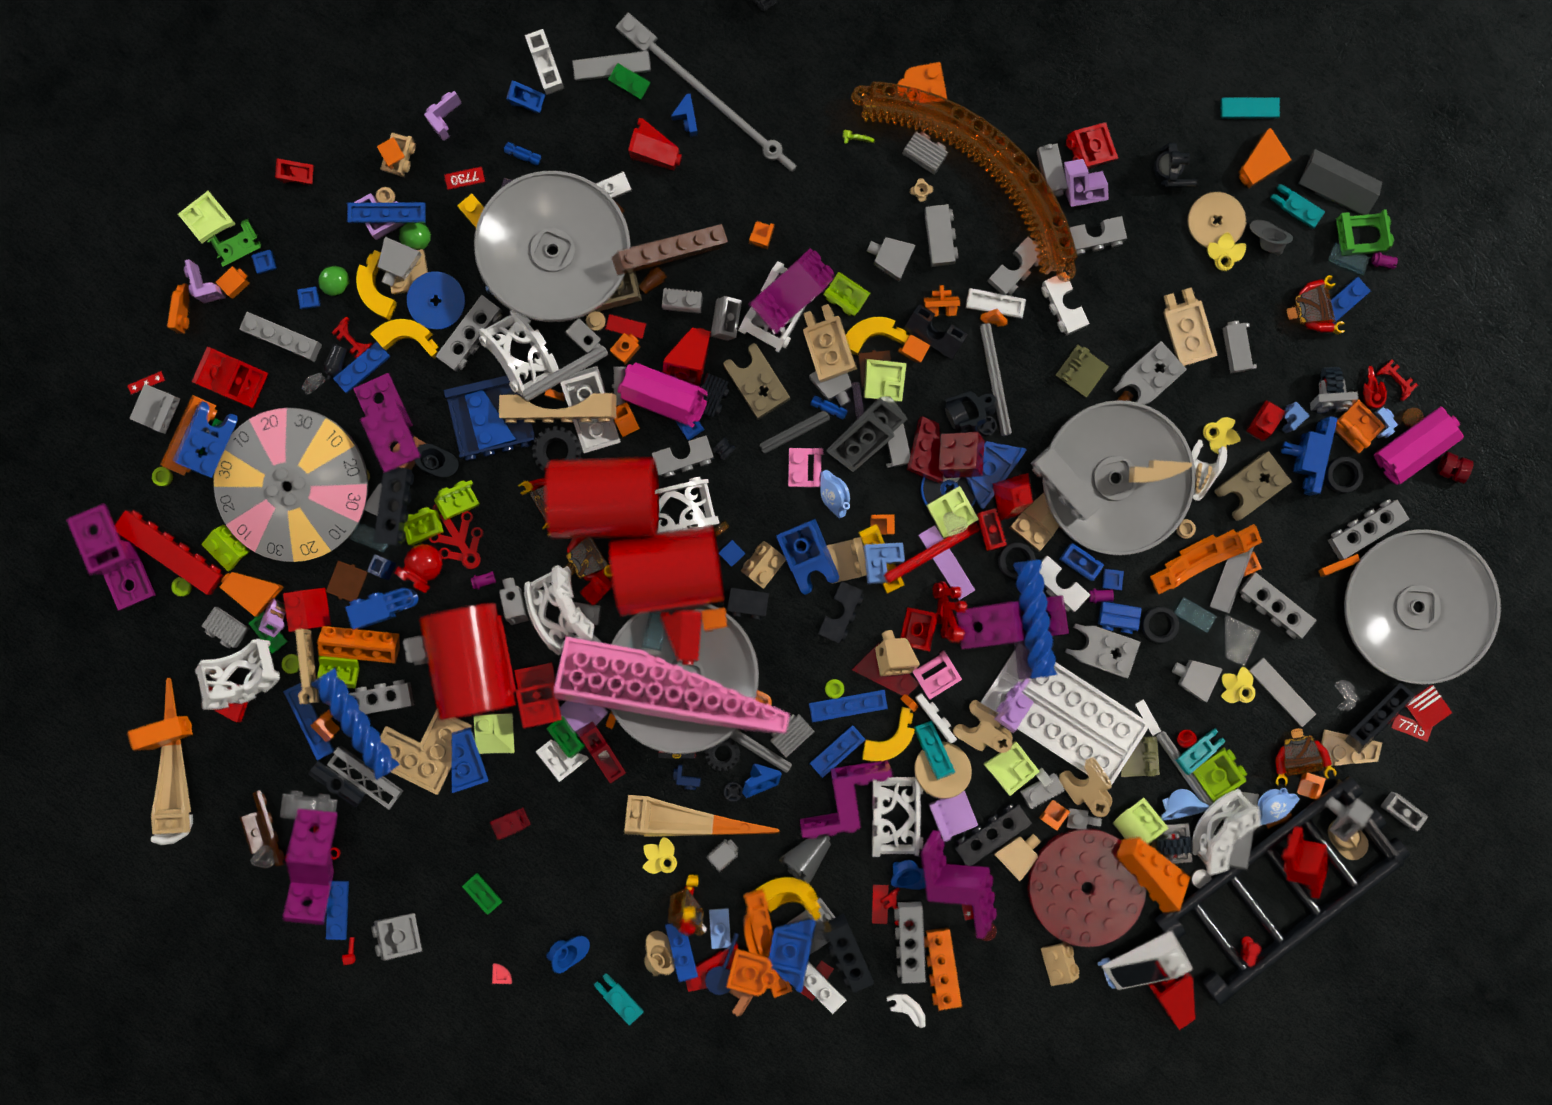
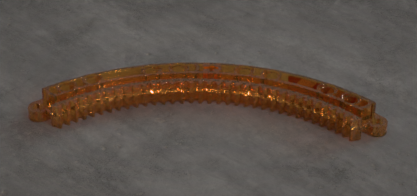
M872 82L871 86H857L854 89L851 98L856 105L863 106L861 114L864 121H867L870 117L872 122L876 118H878L879 122H882L884 118L886 123L893 120L894 125L898 121H900L901 126L907 123L908 128L914 125L915 130L922 127V132L929 130V135L936 133V138L943 136L942 141L949 139V145L956 143L955 148L962 147V153L968 151V157L974 155L975 162L981 161L979 166L986 165L985 171L991 170L990 176L996 175L995 181H1002L1000 187H1007L1005 193H1011L1009 198L1016 199L1013 204L1020 205L1017 210L1024 212L1021 217L1027 218L1024 223L1030 224L1027 230L1033 231L1030 237L1035 238L1033 244L1038 245L1035 251L1039 252L1037 258L1041 259L1038 262V265L1042 266L1039 271L1044 274L1056 271L1058 279L1062 282H1068L1076 274L1074 263L1077 259L1076 248L1066 217L1057 198L1035 165L1005 134L967 108L939 95L917 88L886 82ZM1065 265H1067L1066 272H1070L1068 276L1065 272H1062L1065 269Z

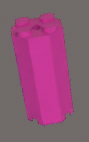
M638 363L627 366L625 378L618 386V393L621 394L623 400L692 428L695 426L693 422H698L701 419L707 405L704 395L707 396L708 392L703 388Z
M1440 406L1374 454L1375 460L1380 468L1384 467L1386 470L1384 474L1395 485L1401 484L1464 438V435L1458 428L1460 423L1454 416L1450 417L1446 410Z

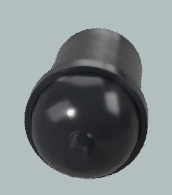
M333 344L323 364L324 371L328 374L326 379L330 380L331 376H336L342 371V365L348 349Z

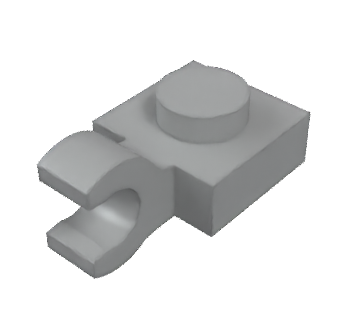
M1069 808L1067 828L1086 829L1087 824L1101 826L1102 819L1088 816V810Z

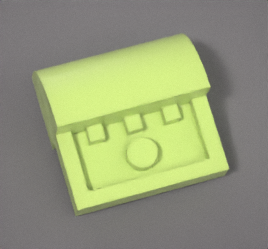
M1145 798L1141 799L1130 809L1128 808L1113 822L1125 839L1139 837L1149 845L1168 830L1167 825Z

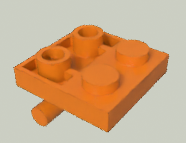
M1358 399L1337 419L1335 432L1359 454L1371 444V441L1386 426Z

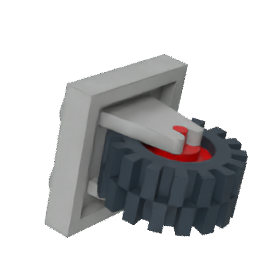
M1322 368L1319 382L1320 394L1310 403L1311 411L1317 410V413H1325L1329 409H1336L1337 412L1347 411L1358 400L1357 392L1346 391L1341 368Z
M1189 823L1168 824V830L1151 843L1152 848L1173 864L1192 862Z

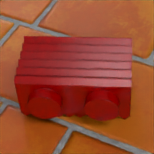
M997 509L976 514L987 551L1006 546L1007 544L1005 542L1006 539H1004L1003 528H1001L1002 524L998 520Z

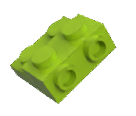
M1224 747L1193 771L1213 802L1246 782L1245 776L1247 773L1242 765H1236L1234 762L1236 759L1235 755L1230 749L1226 750Z

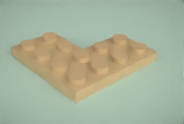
M436 710L421 742L385 726L380 736L381 742L388 746L392 758L400 764L391 772L438 795L452 768V733L468 727L472 728L473 725L457 717L439 720L438 710Z

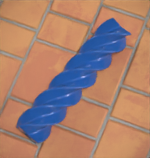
M1041 560L1014 563L1015 571L1018 574L1016 584L1021 593L1019 605L1024 613L1022 625L1027 632L1025 645L1029 650L1027 661L1032 670L1030 679L1057 675L1054 669L1056 659L1051 650L1053 638L1048 630L1050 618L1045 611L1047 598L1043 593L1045 582L1040 573L1042 567Z
M335 668L311 683L313 687L319 689L321 700L330 705L332 716L336 720L341 721L342 730L347 736L352 738L354 748L363 754L364 763L374 770L376 780L400 765L398 761L392 758L388 746L381 742L378 731L370 726L368 716L359 710L357 700L348 694L346 684L337 678Z

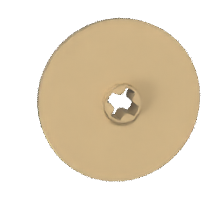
M1212 192L1200 197L1191 207L1188 216V226L1193 238L1206 248H1208L1210 242L1218 243L1219 238L1226 232L1231 234L1234 243L1237 242L1242 236L1246 224L1245 212L1241 204L1231 195L1222 192ZM1213 217H1215V218L1220 217V218H1221V220H1220V224H1221V225H1219L1218 223H1217V224H1213V221H1214V218H1213Z
M942 742L954 767L955 774L937 780L922 750L915 762V776L919 785L926 793L936 798L949 799L958 796L967 788L971 780L972 769L970 761L963 750L952 743Z

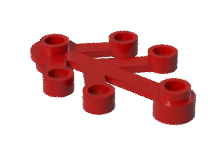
M435 504V505L433 506L432 510H437V511H438V507H437V505ZM469 511L462 513L460 532H458L450 518L444 520L442 514H439L452 537L438 534L436 541H433L432 538H429L432 543L441 542L458 546L462 552H451L448 548H441L439 550L441 556L443 550L448 551V556H442V559L450 558L462 561L464 567L468 569L478 567L481 557L477 549L480 538L484 534L483 530L479 527L472 529L471 535L473 538L470 549L465 543L469 524L473 520V514ZM466 513H469L471 516L468 521L464 519ZM477 529L481 532L478 537L474 535V531ZM469 556L475 558L473 563L468 562Z
M940 581L933 586V596L938 598L937 623L942 624L941 636L942 638H948L950 642H960V640L964 639L965 632L964 629L958 627L952 610H956L957 613H965L967 604L965 601L949 602L948 595L951 598L961 597V588L954 586L949 588L944 581Z

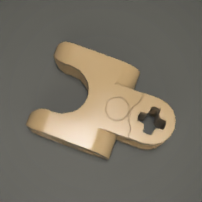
M973 700L969 705L970 711L979 718L980 724L974 728L958 724L953 729L954 735L979 751H983L988 745L997 752H1008L1012 747L1013 738L1011 732L995 720L997 712L981 702Z
M1090 757L1085 761L1084 766L1089 776L1088 779H1078L1070 771L1062 772L1059 779L1075 804L1080 805L1085 802L1095 816L1104 817L1109 813L1112 804V797L1107 791L1112 785L1096 759Z

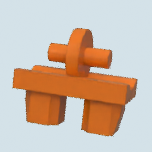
M939 285V291H932L931 298H924L925 307L935 313V316H939L938 307L945 306L947 316H956L958 306H960L958 296L944 297L951 296V290H944V285Z

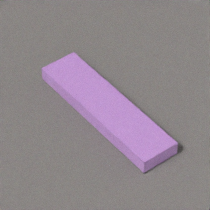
M935 525L918 535L926 549L944 540ZM950 549L933 557L934 562L949 586L961 588V597L957 598L958 600L975 591Z

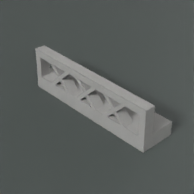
M342 746L337 747L334 751V756L327 764L389 810L403 792L401 788L384 776L376 780L374 770ZM339 757L346 762L347 767L339 768L333 763ZM355 768L362 773V779L355 780L352 778L350 769ZM366 780H371L377 784L378 790L370 791L367 788ZM381 791H386L393 796L389 804L382 799Z

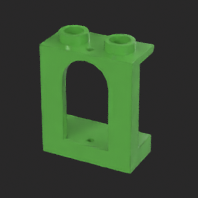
M1387 209L1383 210L1380 214L1350 216L1349 212L1342 213L1336 219L1342 256L1387 252L1393 245L1394 238L1390 233L1391 220L1390 216L1387 215ZM1374 226L1380 232V239L1375 243L1354 244L1352 227Z

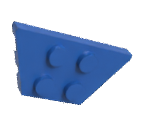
M985 441L983 475L980 477H965L981 509H984L994 496L992 483L1005 480L1027 451L1025 448Z
M813 918L778 926L774 929L769 954L772 969L783 980L792 984L798 992L803 991L816 921Z

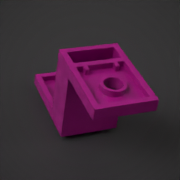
M810 248L765 288L750 305L768 326L777 333L795 314L829 285L835 278L834 272L828 265L825 266L821 261L820 255Z
M384 374L353 388L366 416L361 418V421L383 471L386 473L420 458L421 455L409 431V427L413 425L390 374ZM378 393L384 395V401L380 404L374 401V397ZM394 441L400 444V449L397 452L390 450V444Z
M100 505L67 520L89 574L104 575L118 610H123L156 596L135 545L131 542L120 540L106 505ZM92 525H96L99 529L95 536H92L89 532V528ZM128 580L134 582V588L131 591L125 588V583Z
M1063 595L1047 597L1045 611L1051 615L1049 632L1052 636L1068 634ZM1019 602L966 609L965 613H957L958 626L964 629L965 632L964 639L961 640L962 649L1025 640L1027 632L1022 625L1024 613L1020 608ZM976 622L983 624V630L980 633L974 629Z
M888 760L832 768L831 774L838 813L800 819L803 838L814 839L822 834L832 836L836 835L837 832L845 831L850 833L859 829L860 821L854 783L865 785L873 780L877 782L887 781L888 778L892 777Z
M298 809L287 857L291 884L283 917L284 921L324 924L334 874L330 850L337 821V812ZM313 826L320 828L316 833L309 832V829ZM305 900L313 902L309 907L302 906V902Z
M932 831L922 850L928 901L973 905L977 938H985L987 932L991 930L992 921L996 919V908L993 907L995 894L991 889L993 877L990 875L989 868L946 864V856L943 855L944 840L941 839V832Z

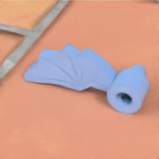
M1103 958L1101 962H1098V966L1110 962V958ZM1104 970L1106 981L1108 982L1109 986H1111L1112 989L1116 988Z

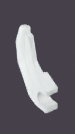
M189 814L190 829L193 824V814ZM189 832L154 834L151 837V842L159 845L174 844L187 836Z
M892 994L886 997L887 1001H896V1004L890 1007L891 1011L906 1013L916 1026L920 1028L925 1027V1014L920 1005L907 994Z

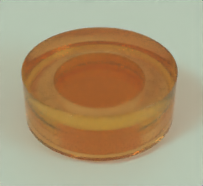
M1409 408L1403 413V422L1409 427L1423 419V413L1418 408Z
M725 520L714 527L716 537L729 528Z

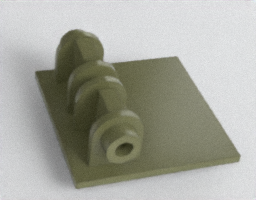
M1077 345L1056 376L1087 398L1109 366L1089 353L1090 350L1086 347L1082 348L1080 345Z
M1157 736L1142 737L1122 768L1121 777L1160 775Z

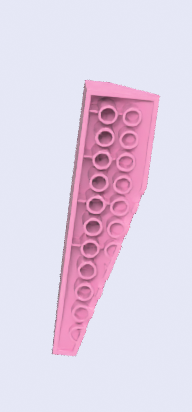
M570 637L565 638L554 689L555 699L700 724L786 734L789 719L788 713L770 705L757 702L756 699L741 695L733 689L725 688L721 684L694 672H688L678 665H672L665 662L664 659L649 655L648 652Z

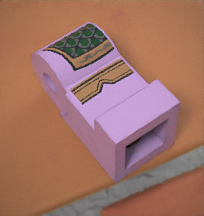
M274 598L269 602L263 614L259 631L275 637L283 629V619L286 613L284 603ZM269 624L273 626L274 629L270 630L266 627V625Z

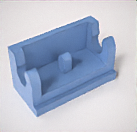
M1297 402L1285 407V414L1282 418H1285L1288 423L1284 425L1282 431L1288 433L1295 430L1309 417L1307 412Z

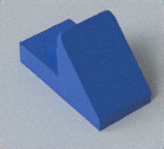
M513 80L511 81L506 99L512 106H522L533 112L540 113L545 94Z
M686 94L671 115L672 120L687 118L684 120L685 131H689L690 136H695L698 133L691 94Z
M753 764L750 773L752 777L745 782L742 793L748 798L775 787L779 784L782 773L775 769Z

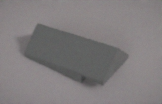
M1314 149L1299 181V185L1315 191L1314 194L1360 215H1368L1380 196L1382 182Z
M882 396L827 449V453L854 472L895 436L894 431L907 420V417L891 396Z

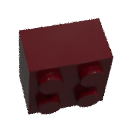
M979 432L941 434L939 471L945 478L980 477L983 475L985 440Z

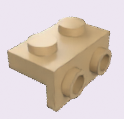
M391 133L390 138H395L405 158L393 164L394 169L392 170L383 159L381 170L404 177L405 172L409 171L410 154H413L415 151L416 143H414L415 140L411 136L405 137Z
M763 541L762 544L757 546L751 558L744 563L741 572L764 589L786 561V558L767 542Z
M1063 942L1041 948L1051 986L1072 983L1079 978V968L1075 964L1073 957L1074 950L1069 943Z

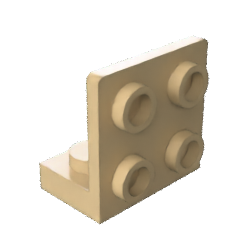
M861 537L827 545L839 574L838 582L867 576Z

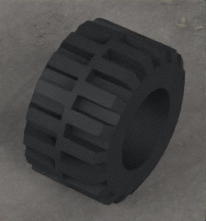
M554 426L553 428H546L544 432L538 434V438L534 440V446L532 445V455L535 463L546 473L550 461L546 455V449L555 440L565 442L568 447V455L564 460H581L582 449L580 441L570 430L563 427Z

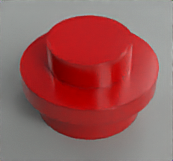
M1183 730L1179 733L1177 741L1181 747L1189 748L1197 742V737L1191 730Z

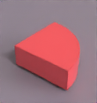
M493 963L492 984H512V977L504 966Z

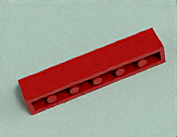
M135 510L132 512L124 511L115 524L118 534L206 595L213 594L224 577L220 573L222 571L220 568L213 564L209 566L205 563L206 559L197 553L195 555L190 553L188 546L181 542L177 544L173 541L174 537L167 532H160L157 530L158 526L156 524L141 519L143 515Z

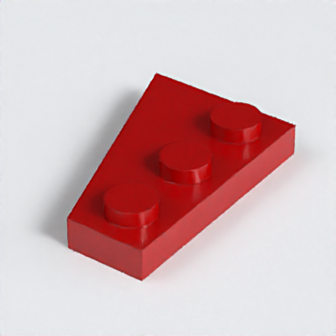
M737 942L735 943L733 952L727 965V968L730 971L732 968L736 949H739ZM729 948L724 951L721 950L708 960H703L696 964L698 978L686 981L688 992L707 988L705 979L708 971L713 967L724 965Z

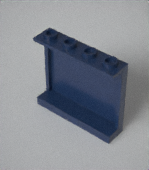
M507 375L444 390L461 459L465 458V461L476 459V455L480 454L486 457L494 455L497 450L508 452L514 450V446L521 445V448L532 446V442L535 440L532 423H524V420H517V423H506L517 441L480 450L478 448L465 395L484 390L499 413V395H520L511 389L509 385L510 380Z

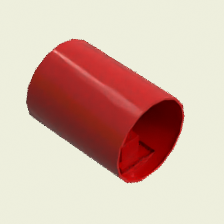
M655 458L549 461L546 474V512L551 538L657 535L659 528V493L655 494V490L659 489Z
M713 525L658 532L657 535L631 536L610 540L612 579L621 616L724 601L721 564Z
M495 603L419 618L439 720L515 705L513 692H516L502 618L497 615Z

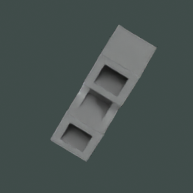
M1122 216L1103 220L1101 222L1102 234L1099 237L1090 236L1086 231L1085 224L1070 227L1069 231L1076 255L1086 253L1085 250L1089 249L1099 251L1107 245H1111V247L1123 245L1122 242L1127 239ZM1066 241V245H1067V249H1068V254H1070L1069 247H1068V244H1067V241Z
M1027 237L1013 253L1020 261V268L1011 271L1004 265H1001L989 278L988 282L1002 295L1007 293L1011 295L1018 288L1016 283L1020 279L1024 281L1030 275L1029 269L1033 265L1037 267L1044 259L1042 255L1045 251L1031 238Z
M707 435L688 441L690 454L685 459L675 458L670 447L652 453L653 458L656 460L659 476L668 478L675 475V471L682 470V472L692 470L693 465L699 463L700 466L710 464L711 459H714Z

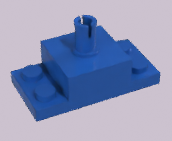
M1330 416L1322 419L1317 423L1315 432L1301 435L1299 445L1285 441L1282 447H1285L1281 449L1282 454L1297 456L1293 472L1308 475L1304 479L1302 486L1305 489L1304 494L1312 496L1321 492L1338 418Z

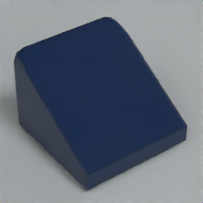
M374 554L367 572L389 580L396 563Z

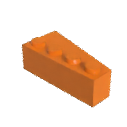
M1141 838L1122 839L1117 854L1118 859L1131 874H1135L1138 878V883L1149 891V896L1153 901L1159 903V908L1163 913L1180 911L1190 876Z

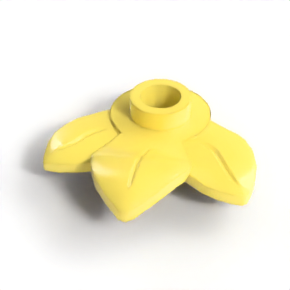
M1228 232L1219 238L1218 243L1210 242L1208 244V255L1215 260L1216 267L1222 271L1231 269L1234 262L1241 260L1246 251V244H1235L1233 237ZM1222 258H1227L1226 264L1221 263Z
M1224 417L1216 423L1211 422L1204 427L1203 435L1210 441V448L1215 453L1219 454L1218 450L1222 446L1226 447V445L1235 444L1241 440L1238 433L1232 429L1235 424L1234 419ZM1212 428L1216 429V433L1214 435L1209 434V431Z
M1241 667L1237 675H1222V684L1226 690L1222 693L1221 697L1229 703L1238 701L1248 703L1254 699L1253 676L1248 669ZM1245 689L1248 691L1246 697L1242 695V691Z
M663 837L659 845H644V853L648 861L643 865V868L647 872L656 874L660 871L670 873L675 870L677 866V860L673 856L675 848L668 838ZM667 859L671 861V865L668 867L664 865V861Z

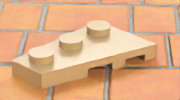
M1324 730L1321 744L1329 752L1332 762L1331 766L1378 762L1382 746L1381 742L1372 741L1359 754L1345 742L1348 735Z

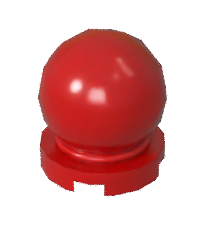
M420 544L414 546L406 554L404 559L405 567L398 566L394 573L403 580H412L415 582L413 584L415 588L426 593L430 589L427 581L435 579L440 574L443 565L442 556L431 545Z

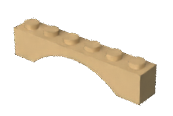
M593 393L579 404L564 409H544L526 401L520 395H499V418L505 420V423H517V420H524V423H535V420H542L543 423H554V419H561V422L571 423L573 419H580V422H591V419H599V422H610V419H616V395L612 393Z

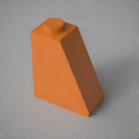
M1271 128L1263 134L1239 171L1240 180L1249 188L1291 161L1290 156Z
M235 572L227 573L221 580L222 584L220 586L222 590L255 617L260 615L267 608L269 602L284 588L276 583Z
M176 716L128 731L133 750H154L193 735L191 729L192 724L188 716Z

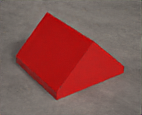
M907 607L901 638H906L912 648L930 651L938 614Z

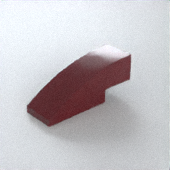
M593 721L577 731L609 783L626 774Z

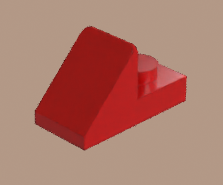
M276 159L275 178L283 183L296 182L310 185L313 178V165Z
M599 571L580 594L594 606L610 590L613 583Z

